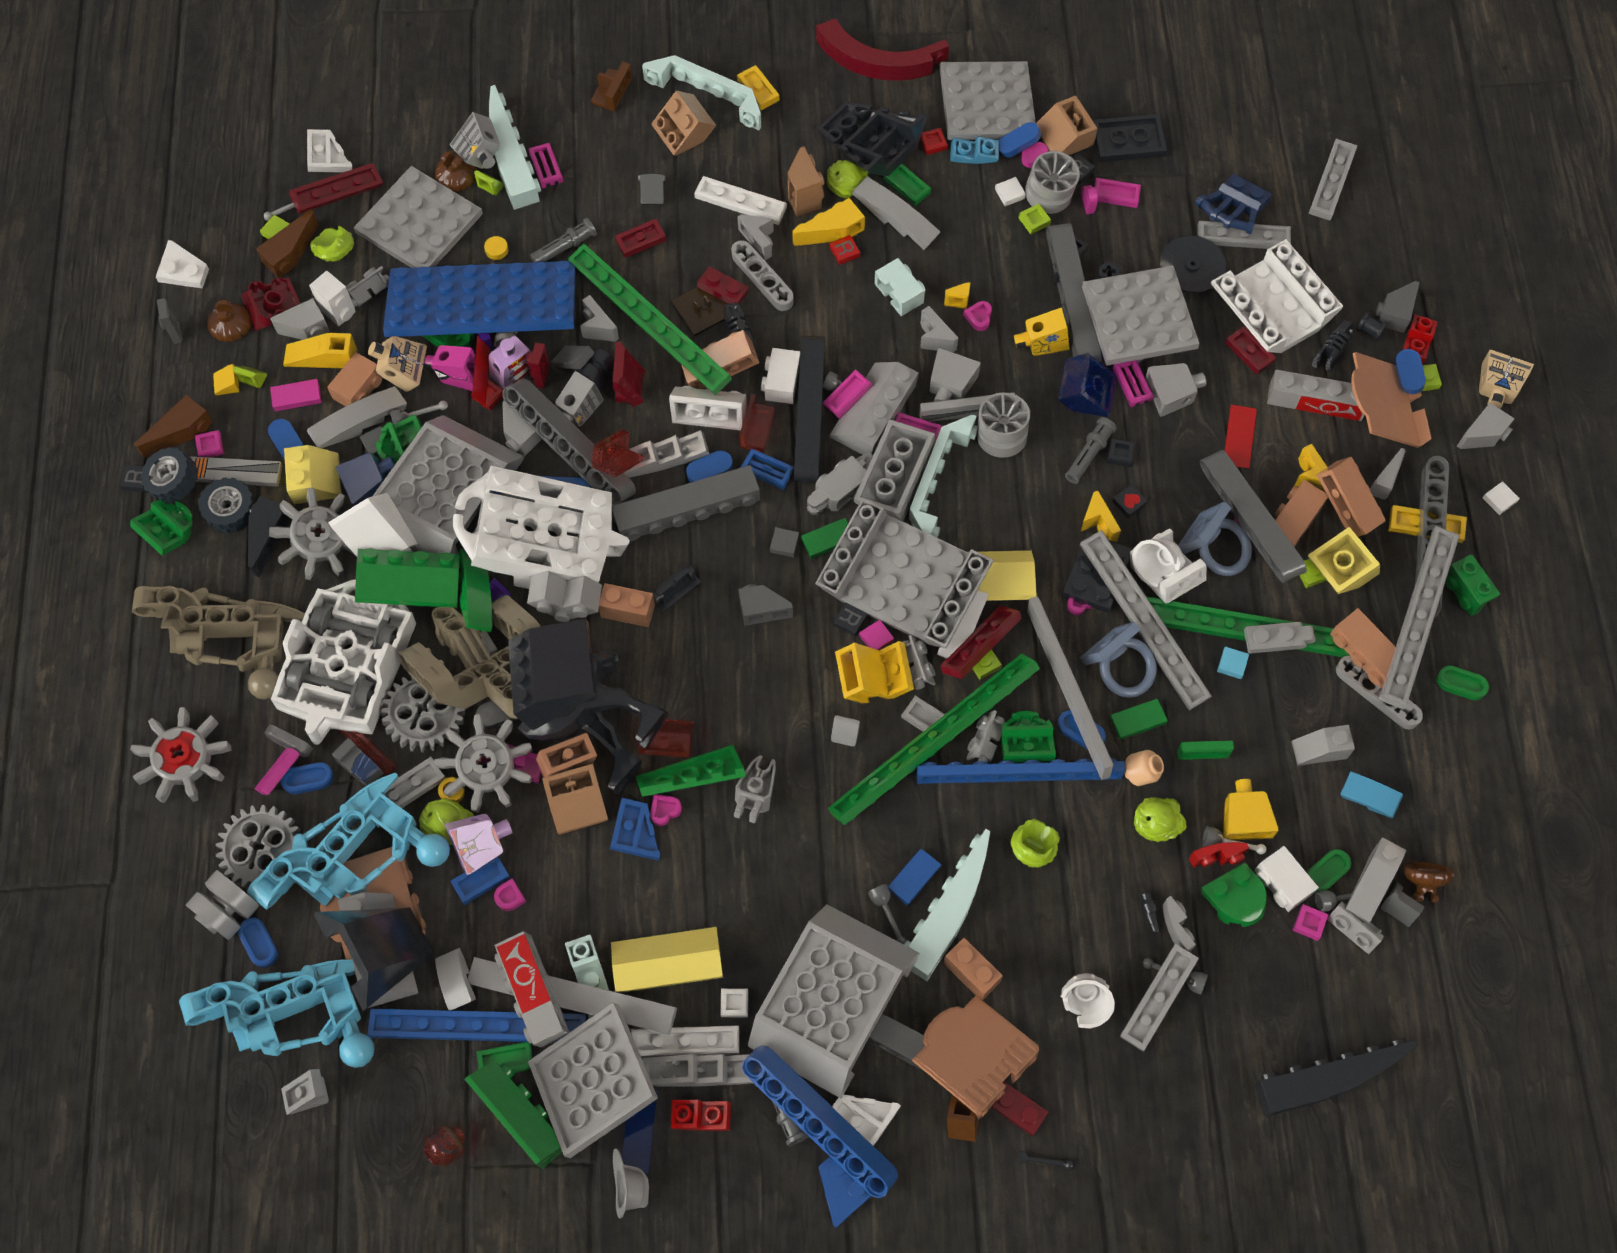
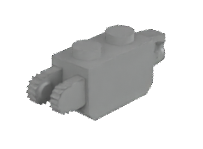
M867 452L857 459L853 456L847 460L843 459L829 474L825 473L820 476L816 481V490L807 499V511L811 515H817L827 507L831 511H839L850 503L858 491L873 455Z

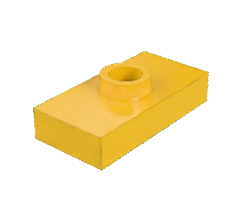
M756 65L737 75V81L740 84L753 90L760 110L780 101L779 94Z

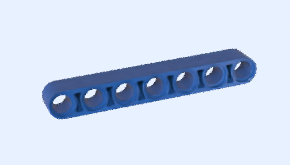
M765 1045L755 1048L742 1063L743 1073L866 1192L876 1198L884 1197L898 1178V1172L894 1165L771 1048Z

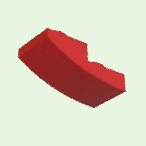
M1415 314L1402 350L1412 349L1418 352L1422 365L1426 360L1430 343L1434 337L1437 321Z
M1241 842L1209 845L1193 851L1189 860L1194 868L1201 864L1203 867H1207L1216 862L1217 859L1221 866L1229 862L1231 865H1235L1245 859L1244 855L1249 846L1247 843Z
M672 1100L671 1129L730 1131V1102Z

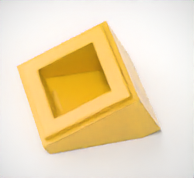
M971 282L947 289L944 305L966 309Z
M234 364L228 365L213 374L215 395L239 392V380L233 370Z

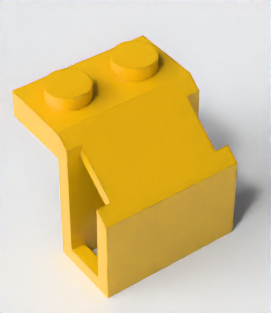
M898 641L881 650L853 643L835 652L845 699L859 703H869L868 698L879 696L892 699L914 690L906 647L903 642Z

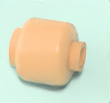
M1144 750L1130 754L1126 758L1124 774L1132 784L1143 786L1157 782L1160 779L1164 770V764L1161 757L1155 754V752Z

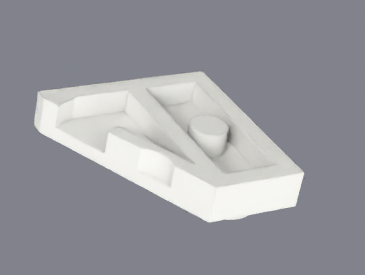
M307 129L308 172H346L352 170L351 162H348L344 156V151L336 143L331 130Z
M168 240L156 279L161 283L203 288L209 268L206 263L173 241Z
M843 1095L842 1099L838 1098L832 1107L874 1146L901 1105L894 1102L886 1103L875 1101V1099H861L850 1095Z

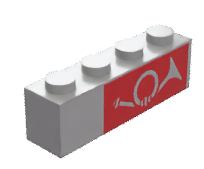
M1275 370L1269 385L1267 404L1362 421L1364 414H1362L1356 403L1352 383Z
M523 931L494 945L497 951L495 954L496 962L501 969H504L507 976L504 979L506 988L509 993L514 994L516 1003H514L515 1011L519 1018H523L526 1025L523 1031L527 1041L535 1046L543 1047L570 1033L532 936Z

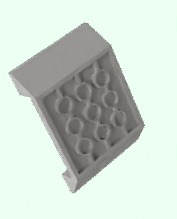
M443 415L427 421L373 496L384 493L389 494L418 543L411 547L412 552H448L458 554L456 543L459 539L453 529L454 514L463 515V526L467 529L479 512L482 502L480 498L473 497L467 501L464 510H458L455 508V504L460 493L489 471L490 466L516 471L524 460V456Z
M862 498L815 584L841 602H846L875 619L881 620L908 635H912L926 644L947 649L994 560L972 549L969 553L887 515L883 507Z
M826 905L806 925L756 1014L748 1047L754 1050L761 1045L768 1046L798 1075L842 1099L855 1075L851 1070L899 981L902 976L908 977L920 953Z

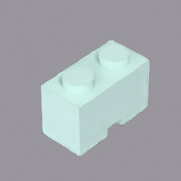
M898 258L875 271V285L885 297L890 295L893 299L891 300V305L900 316L905 315L924 303V285L913 277L910 268L906 264L903 265Z

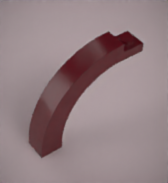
M836 18L816 26V41L826 54L844 68L866 77L892 81L921 78L931 75L934 65H939L941 62L948 60L949 44L946 40L917 50L891 52L875 49L855 40L841 27Z

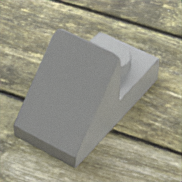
M739 215L738 230L764 260L772 257L773 243L768 235L774 231L773 219Z
M590 295L582 300L584 307L582 313L587 322L580 326L582 337L617 341L619 337L616 325Z
M930 306L923 309L920 324L926 334L921 337L920 348L936 351L938 348L955 352L957 350L958 337Z
M320 1069L309 1070L281 1088L287 1115L329 1102L325 1081L321 1077Z

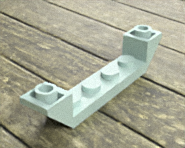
M675 55L643 64L644 80L649 84L664 88L668 80L673 76L679 81H685L698 89L708 91L716 97L724 98L740 106V122L747 127L757 130L761 129V113L751 88Z
M975 415L967 416L941 427L910 507L909 520L913 527L936 538L940 531V527H937L938 517L926 513L930 502L927 498L929 493L933 494L937 485V480H935L936 474L942 473L945 464L943 456L945 453L949 454L952 444L956 443L968 447L970 439L975 440L978 432V426L975 425L977 416Z
M591 935L565 943L578 983L609 991Z

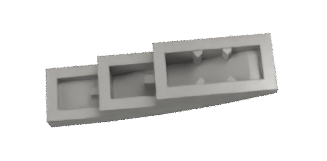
M866 177L852 192L882 223L886 224L889 222L903 237L909 235L923 250L940 233L934 225L904 200L869 177Z
M394 386L340 409L308 428L307 432L318 448H324L362 435L364 428L384 422L385 416L390 414L389 411L395 409L405 410L407 402Z
M700 430L680 439L675 435L655 444L648 441L608 458L630 478L688 463L709 455V450L704 433Z
M688 1054L642 1058L653 1086L754 1084L742 1070V1063L750 1054L725 1056L723 1054L696 1056Z

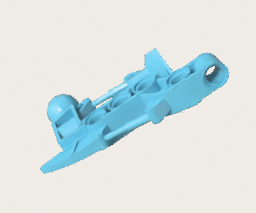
M393 773L372 782L358 791L346 803L340 806V812L325 822L319 823L303 835L297 834L294 837L292 849L283 852L272 860L261 875L250 884L247 894L265 909H268L294 883H297L322 905L326 906L334 895L341 899L347 893L352 896L365 892L366 886L381 875V872L395 860H404L410 843L417 848L416 854L420 862L430 867L440 866L447 860L450 846L443 836L438 834L425 835L417 829V823L413 816L384 796L398 779L397 773ZM341 817L340 821L316 848H309L308 840L325 830V827ZM354 822H362L358 829L350 830ZM381 826L393 837V856L361 880L343 864L360 846L373 828ZM344 842L340 850H333L336 843ZM326 862V867L323 870L315 871L319 863ZM282 868H289L285 876L278 877V873Z
M352 959L327 961L311 966L306 965L301 971L276 972L257 975L256 972L252 971L241 982L227 981L215 983L196 992L188 993L179 1000L186 1026L198 1025L224 1016L227 1030L229 1033L233 1032L240 1052L249 1048L253 1052L261 1049L266 1055L279 1056L282 1051L299 1048L301 1045L320 1041L324 1045H329L337 1037L340 1039L343 1036L344 1039L340 1045L339 1052L340 1058L346 1065L354 1068L363 1067L371 1061L374 1055L373 1041L367 1035L360 1033L357 1026L361 1016L347 976L356 974ZM296 977L257 992L260 982ZM312 988L309 993L302 994L306 989ZM226 996L223 1001L217 1002L219 998ZM286 999L282 1004H276L279 1000ZM325 1002L330 1019L319 1033V1036L280 1043L273 1027L275 1026L274 1022ZM260 1009L256 1014L250 1015L253 1010Z

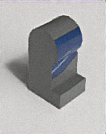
M349 738L332 754L338 764L365 786L378 780L384 774Z

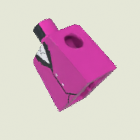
M441 345L438 347L435 356H426L425 368L434 370L442 383L472 391L476 357L472 348Z

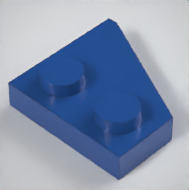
M625 798L621 799L610 850L659 860L660 851L657 848L655 832L650 821L647 803Z
M829 1157L819 1166V1172L832 1223L837 1228L863 1205L871 1195Z

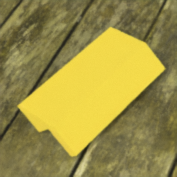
M1032 550L978 552L994 560L979 588V591L989 594L986 601L1029 600L1036 597L1035 562Z
M717 927L611 942L612 968L616 993L723 978Z

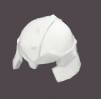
M1158 536L1153 540L1141 541L1135 547L1132 554L1135 572L1142 581L1154 587H1159L1163 578L1167 579L1182 570L1185 564L1180 547L1175 542Z
M1078 974L1070 979L1062 988L1061 997L1063 998L1065 1009L1074 1014L1082 1015L1077 1017L1080 1028L1100 1026L1109 1020L1114 1012L1115 1001L1109 990V985L1106 984L1105 980L1094 974Z

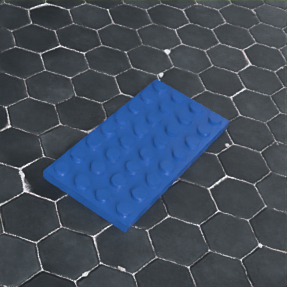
M570 261L391 268L383 326L384 337L574 329L576 268Z

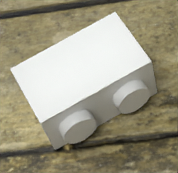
M325 271L309 285L320 311L336 325L340 326L343 322L348 321L356 312L346 286L328 271Z
M772 348L771 357L767 356L765 362V370L768 371L767 377L762 378L761 391H765L766 401L794 403L800 369V351Z
M1285 846L1262 861L1255 869L1257 877L1274 894L1273 897L1276 903L1282 908L1285 907L1288 912L1313 895L1319 888Z

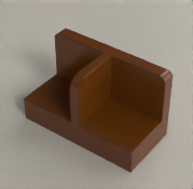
M625 62L621 63L618 71L608 68L605 74H598V88L591 99L593 105L616 111L632 80L631 64Z

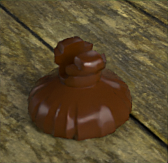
M445 151L437 164L434 177L437 182L454 192L463 191L473 184L476 166L467 164L461 156L454 154L453 151Z
M219 300L214 306L215 309L208 316V330L219 341L233 342L241 339L251 329L252 322L248 310L242 305L231 303L228 300Z
M1414 861L1405 863L1403 867V872L1407 879L1417 885L1416 891L1413 893V898L1417 902L1424 900V894L1429 891L1430 902H1438L1439 894L1437 893V888L1450 883L1454 876L1452 868L1432 862Z

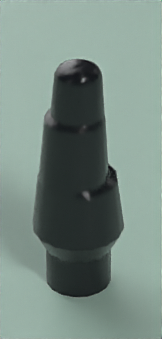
M1151 892L1141 894L1142 908L1148 925H1150L1153 933L1159 932V926L1156 916V902L1153 900Z

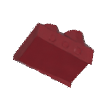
M274 278L267 285L260 281L251 282L248 285V290L242 294L243 306L245 305L250 314L254 331L273 325L270 318L301 304L289 278Z
M618 341L615 346L613 388L616 402L628 403L636 407L644 402L641 398L643 374L647 372L621 342Z

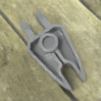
M761 755L749 764L745 771L746 777L740 778L735 791L737 806L734 817L740 818L744 808L751 810L749 822L752 823L756 822L759 813L769 810L774 786L775 760L772 759L769 767L761 772Z

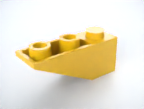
M848 198L843 202L836 203L824 213H818L805 224H799L793 230V244L798 246L828 243L849 235L853 237L864 230L865 216L852 200Z
M325 333L287 344L283 365L284 367L343 368L357 352V347L351 334Z

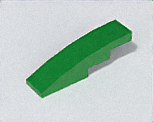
M460 549L458 554L461 571L458 580L462 592L459 597V603L466 628L491 632L492 604L488 570L471 566L472 560L464 549Z

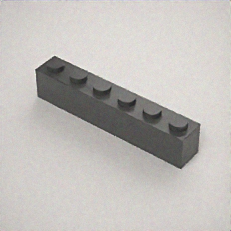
M749 465L612 506V514L618 533L627 537L629 541H634L646 534H658L664 529L673 526L681 527L693 520H704L713 514L728 513L733 508L751 506L760 501V489L752 467Z

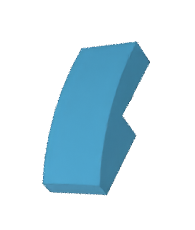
M977 136L975 142L953 138L951 141L950 161L978 164L997 162L999 159V140Z
M1350 772L1340 794L1344 799L1367 806L1368 810L1390 818L1394 817L1403 797L1402 793L1353 772Z

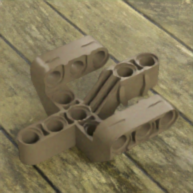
M508 595L491 603L492 625L509 640L527 629L541 627L534 617ZM453 607L435 608L432 612V617L436 628V636L442 646L447 645L450 648L452 656L458 654L466 670L452 677L444 662L435 658L432 655L431 649L425 648L419 642L398 653V658L403 668L427 693L436 699L437 703L467 709L484 698L489 697L509 717L517 718L513 714L509 646L490 656L481 641V633L479 630L466 628L462 613L457 612Z

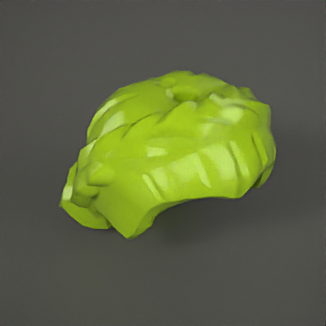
M839 160L828 168L827 187L839 197L850 198L853 196L852 192L868 177V172L858 164L856 165L847 160Z
M338 226V230L334 228L324 229L320 236L315 237L310 243L312 253L316 257L327 262L340 261L352 250L354 241L352 233Z
M1146 798L1135 811V829L1141 836L1150 841L1160 842L1174 839L1187 828L1186 820L1180 813V805L1173 798Z
M447 798L429 802L423 809L419 818L420 830L425 835L438 834L443 836L449 845H453L445 824L473 817L474 815L453 800Z
M1033 818L1019 826L1013 833L1011 846L1018 860L1029 867L1038 868L1052 862L1054 857H1056L1058 851L1057 844L1060 841V837L1054 828L1046 826L1045 823Z

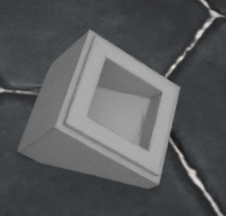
M836 715L833 722L831 741L855 746L860 721Z

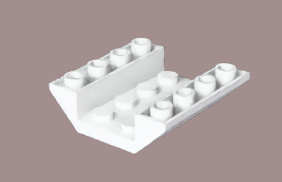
M1287 239L1269 248L1264 260L1235 276L1231 271H1228L1211 281L1212 286L1267 352L1282 353L1322 329L1343 308L1339 300Z

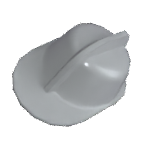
M615 1148L613 1151V1169L616 1183V1211L619 1219H621L625 1211L647 1206L649 1183L648 1178L641 1169L623 1164L621 1154Z

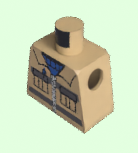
M396 336L390 337L382 345L377 342H373L370 345L368 354L378 359L377 374L405 392L412 390L420 384L426 345Z
M1489 350L1481 366L1479 393L1489 397L1488 404L1492 403L1499 409L1502 408L1503 402L1512 404L1534 364Z

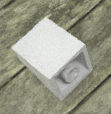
M388 493L369 497L328 522L356 556L358 549L366 548L412 552L411 547L418 544Z

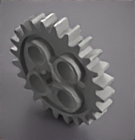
M412 676L411 681L403 677V685L400 686L394 683L395 692L387 691L389 699L382 700L385 707L381 709V715L384 717L382 718L383 726H387L385 728L387 735L392 734L393 742L400 739V746L402 748L409 743L411 751L416 746H420L421 752H424L425 746L428 745L434 751L436 743L444 747V739L450 740L446 734L448 729L459 734L458 725L464 724L463 717L461 716L465 715V709L437 703L435 698L429 700L431 695ZM421 693L425 695L421 699L413 698L416 694ZM438 705L447 706L444 710L435 709ZM403 714L411 715L408 719L399 718ZM425 725L433 726L429 731L421 729Z
M265 805L261 806L259 812L254 806H251L249 814L243 809L240 810L241 818L239 819L232 815L231 818L234 822L232 825L223 824L228 831L227 833L218 834L224 841L216 843V846L223 850L217 853L216 857L224 859L219 864V867L222 869L228 868L224 875L228 878L234 875L233 883L237 885L242 880V887L247 889L250 883L264 871L262 869V862L265 859L272 858L274 860L283 852L292 849L294 837L300 831V828L297 826L291 827L295 821L292 818L286 819L287 814L284 811L277 815L278 809L274 806L269 812ZM251 826H257L258 831L256 835L247 837V830ZM269 826V829L265 833V827ZM281 833L283 836L281 842L277 845H272V837L275 834ZM262 844L264 845V849H263V850H261V849H259L258 851L255 850L256 845H258V846H261ZM243 850H247L248 857L246 860L238 862V854ZM254 863L255 866H254V868L251 870V869H250V866ZM282 868L278 873V877L285 876L289 868Z

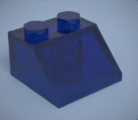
M1089 353L1068 358L1065 360L1058 400L1072 411L1108 417L1110 416L1116 375Z

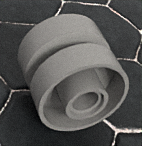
M1059 151L1045 152L1035 159L1025 187L1026 198L1031 206L1040 204L1046 213H1058L1069 205L1080 176L1079 167L1074 159Z
M996 393L983 401L979 409L977 439L985 452L995 457H1011L1025 447L1030 419V410L1027 403L1019 396L1011 393Z
M216 870L205 882L206 887L214 896L210 899L203 893L196 892L187 902L186 906L197 914L194 918L213 934L219 932L227 940H230L241 928L231 915L236 912L248 919L260 905Z

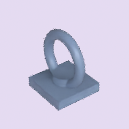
M1225 502L1201 512L1178 546L1183 554L1199 549L1202 561L1212 572L1222 576H1233L1243 571L1249 564L1252 555V544L1240 524L1233 520L1225 519L1231 509ZM1221 528L1233 531L1240 539L1242 545L1241 557L1232 566L1218 564L1212 558L1208 549V545L1220 534Z
M1135 622L1113 628L1079 657L1085 665L1100 662L1101 678L1107 688L1119 696L1128 698L1137 697L1145 693L1153 684L1157 671L1156 660L1150 648L1142 641L1132 638L1141 630ZM1127 647L1141 653L1146 662V675L1139 685L1129 688L1119 685L1110 673V661L1123 654Z

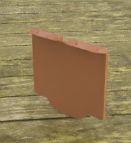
M1354 352L1353 358L1356 370L1352 373V389L1360 411L1366 416L1369 433L1417 448L1432 439L1425 408L1412 412L1410 402L1422 396L1421 392L1408 394L1401 389L1396 365Z
M392 847L346 861L343 865L362 880L375 868H379L393 856ZM406 858L402 861L395 860L381 872V875L366 886L365 892L393 894L396 908L410 907L421 927L422 933L425 935L426 923L419 909V898L414 893L410 896L407 885L412 883V873L408 869ZM347 893L343 898L349 897L351 895ZM334 895L326 906L320 903V912L340 911L339 898ZM341 935L331 936L334 941L342 943L346 960H351L352 957Z
M975 996L964 1008L958 1006L951 1007L941 1012L932 1020L924 1033L923 1043L925 1047L912 1061L971 1109L979 1120L1005 1093L1006 1085L1003 1084V1081L1011 1074L1013 1084L1037 1059L1039 1046L978 996Z

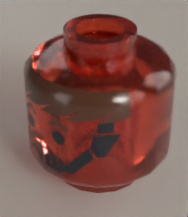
M443 1124L426 1137L423 1152L434 1166L447 1167L464 1153L463 1141L466 1138L457 1126L452 1129L450 1126Z

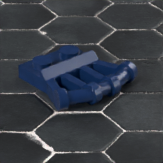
M1232 174L1220 186L1218 191L1207 196H1199L1195 201V205L1199 209H1203L1210 216V220L1221 222L1223 227L1244 230L1246 234H1252L1255 217L1269 203L1272 193ZM1223 200V202L1216 208H1214L1211 205L1215 202ZM1233 205L1237 209L1229 216L1224 214ZM1245 212L1250 214L1248 222L1238 220Z

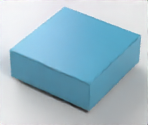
M1224 647L1217 672L1242 679L1249 654Z

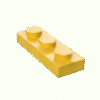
M1393 505L1390 510L1388 531L1418 536L1420 509ZM1427 513L1431 519H1438L1436 514ZM1447 514L1446 530L1460 535L1458 542L1462 543L1465 540L1467 517Z

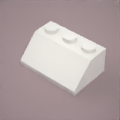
M675 386L670 394L672 423L743 431L747 408L746 394H741L737 391H719L714 395L708 389H695L691 386Z

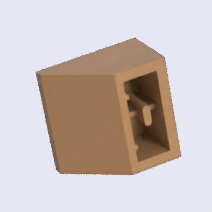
M675 91L651 124L675 156L704 142L716 126L694 94Z
M1076 95L1056 103L1036 123L1041 131L1040 139L1046 144L1048 151H1059L1071 155L1091 147L1095 143L1098 128Z
M805 147L799 149L788 171V200L796 217L822 209V199L824 198L822 185H824L823 176L820 171H816L812 154L808 155Z
M593 764L542 778L558 835L608 821Z

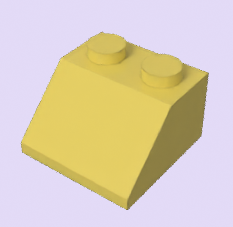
M310 445L284 448L287 492L294 504L307 502L308 488H314L317 495L316 501L334 499L340 493L342 494L341 478L336 469V466L340 465L338 453Z
M1350 527L1308 555L1338 594L1360 588L1380 574L1379 562Z

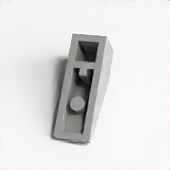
M1382 837L1371 852L1345 909L1359 920L1369 924L1392 882L1406 850Z

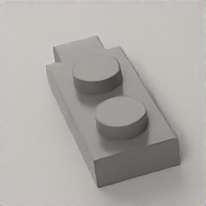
M1302 622L1248 626L1244 629L1248 654L1303 649L1307 647L1306 644L1316 641L1313 626H1302Z

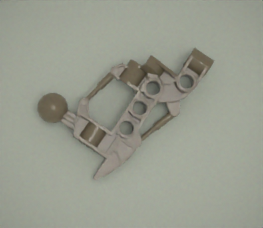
M140 586L134 591L132 613L137 616L163 618L161 629L168 628L170 653L185 654L186 660L195 665H200L203 662L236 665L243 672L254 668L255 671L250 674L248 679V690L256 698L263 700L272 697L279 677L273 671L274 663L282 659L283 621L292 622V619L302 621L305 613L278 603L255 601L254 599L242 602L226 596L209 593L206 588H200L190 593L183 588L173 586ZM209 600H210V601H215V602H219V603H223V604H228V603H229V604H233V605H206V604H207V603L209 602ZM253 636L252 650L240 656L237 661L204 655L203 653L204 641L207 638Z

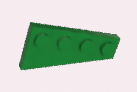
M730 745L635 777L643 797L746 777L734 746Z

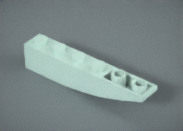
M493 85L490 89L489 118L500 142L495 158L501 179L515 210L540 202L538 192H541L538 179L532 178V174H534L531 162H526L524 158L527 157V153L523 143L519 144L517 141L520 140L516 126H511L513 119L510 110L504 109V106H506L503 93L498 94L496 86Z
M985 829L982 835L977 834L969 846L972 848L968 857L965 855L961 857L956 865L958 872L954 878L949 876L942 887V890L945 892L940 899L935 897L928 908V911L931 912L926 921L921 919L913 932L916 936L913 941L909 942L907 940L904 944L920 953L911 971L928 981L956 938L968 914L986 858L990 831Z

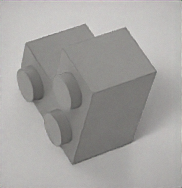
M547 571L531 576L527 604L537 608V611L541 613H547L555 617V620L559 622H568L570 619L578 617L584 618L589 614L598 612L602 585L586 576L565 580Z

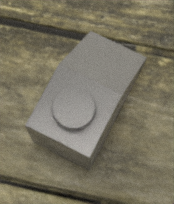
M313 298L270 318L276 332L288 337L304 340L329 332L326 321Z
M503 401L505 444L509 449L515 452L518 451L525 457L542 438Z
M1489 403L1464 434L1457 447L1460 449L1492 447L1500 439L1505 441L1513 430L1509 426L1514 418L1492 403Z
M1349 725L1322 728L1292 740L1297 766L1348 759L1355 749Z

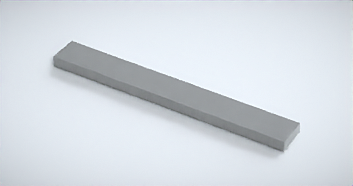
M1437 526L1432 531L1379 700L1403 710L1407 706L1460 536Z
M1100 530L1082 541L1080 546L1130 622H1135L1141 629L1138 634L1152 651L1155 660L1188 710L1190 711L1211 698V694L1103 531Z
M1038 596L1030 598L1027 613L1101 780L1110 778L1113 762Z
M474 957L468 976L470 985L514 996L506 988L504 979L507 976L504 969H501L496 962ZM548 976L560 1008L594 1016L614 1002L620 1006L628 1025L667 1035L671 1034L677 1011L676 1007Z

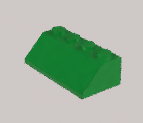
M373 548L358 549L355 603L457 608L459 554L376 550Z
M494 1060L466 1077L465 1081L537 1166L544 1169L562 1152L554 1129L546 1121L549 1117L548 1113L540 1104L536 1107L533 1106L528 1100L532 1095L522 1083L516 1086L510 1079L514 1074L505 1063L499 1066Z

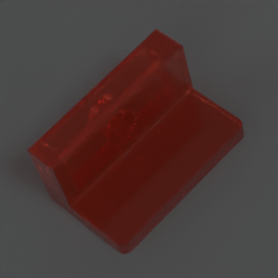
M751 394L741 427L740 447L748 450L752 448L764 453L775 415V407L757 404V398L754 394Z
M622 429L593 446L592 468L617 477L642 462L644 456L629 450L630 432Z
M665 720L646 750L640 747L639 742L638 754L689 758L693 722Z

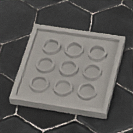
M1027 61L940 63L948 140L953 138L976 140L977 136L988 139H1001L1025 123H1036Z
M411 166L355 225L354 231L411 268L435 267L480 218L483 212L477 205Z
M1174 266L1083 282L1082 289L1106 366L1198 349L1199 341Z
M614 1002L528 1061L564 1157H573L658 1099L620 1006Z

